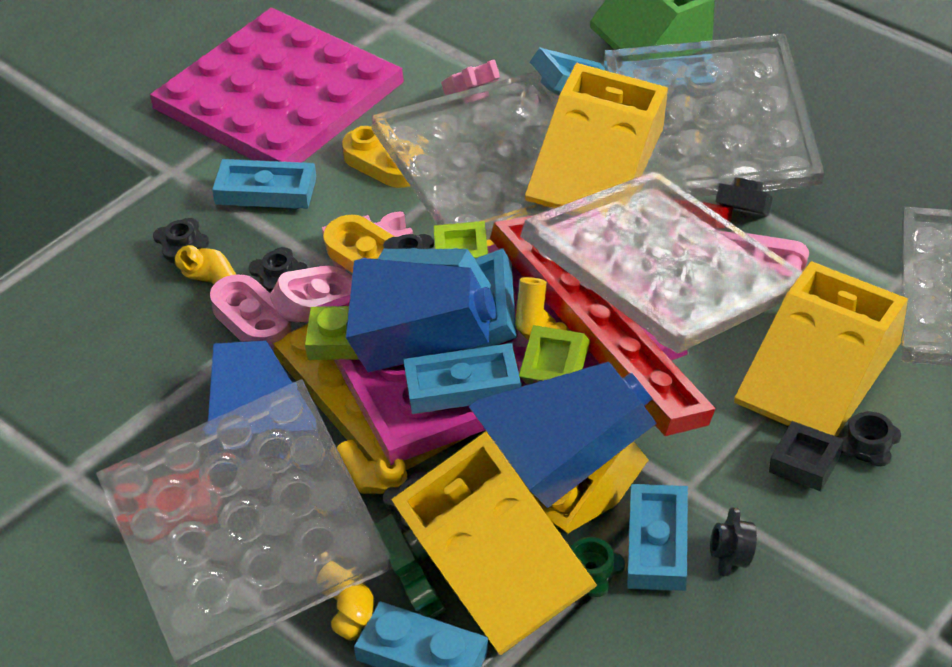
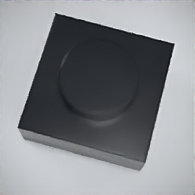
M734 177L733 185L719 183L715 202L719 205L733 207V209L769 216L773 197L769 193L761 191L763 183Z
M792 421L770 458L769 473L821 492L842 455L844 439Z

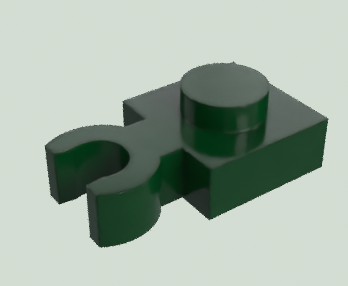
M392 514L372 525L394 571L400 577L416 611L419 610L421 615L431 619L446 611L440 596L431 583L433 581L423 564L425 560L431 557L413 531L409 529L405 532Z

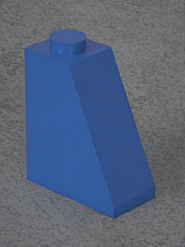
M369 258L354 260L346 339L367 372L404 364L403 359L454 352L489 343L490 320L496 317L495 302L488 287L481 288L470 267Z
M249 341L214 344L207 427V443L214 475L247 473L252 465L264 459H278L285 462L289 468L297 470L323 468L318 424L268 342Z
M610 362L476 400L469 406L528 489L547 508L657 424L644 407L653 400L647 390L632 372L622 379Z

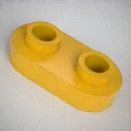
M360 126L348 132L342 140L344 161L350 167L388 186L395 188L410 187L420 182L424 177L425 163L423 153L416 147L372 126Z
M344 215L334 219L326 226L323 235L328 256L352 273L354 260L362 258L378 259L384 249V242L391 237H395L359 215Z

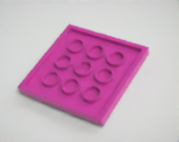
M271 7L152 92L150 97L153 109L252 160L302 163L404 82L403 69Z

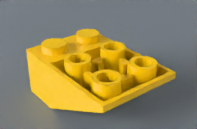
M576 63L559 95L525 193V200L575 215L593 210L601 222L619 227L663 131L668 87Z
M811 261L787 292L735 395L734 403L787 426L794 421L837 437L901 344L908 298Z
M487 431L391 499L423 548L500 655L504 654L597 586Z

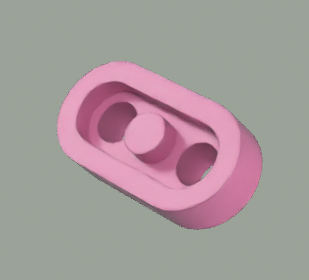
M329 265L286 272L276 282L270 294V299L278 314L284 319L291 322H308L311 307H316L351 294L352 275L341 268Z
M230 275L217 281L211 288L210 298L215 317L241 342L267 341L271 349L274 350L273 343L283 339L288 333L292 332L291 321L284 319L278 314L271 302L270 293L254 278L247 275Z

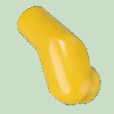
M186 245L176 253V266L185 277L191 280L215 284L224 277L236 275L228 259L220 251L205 248L197 249L192 245Z
M531 277L521 278L519 282L515 319L518 331L528 341L533 325L569 331L564 323H556L555 319L544 310L546 281Z
M353 440L344 441L332 452V458L359 493L384 494L389 487H399L407 479L403 460H394L393 465H390L388 460H383L382 458L377 461H369Z
M331 563L320 573L317 584L337 600L339 612L331 621L333 631L347 640H356L360 637L363 627L367 625L372 617L374 597L366 585L336 563Z

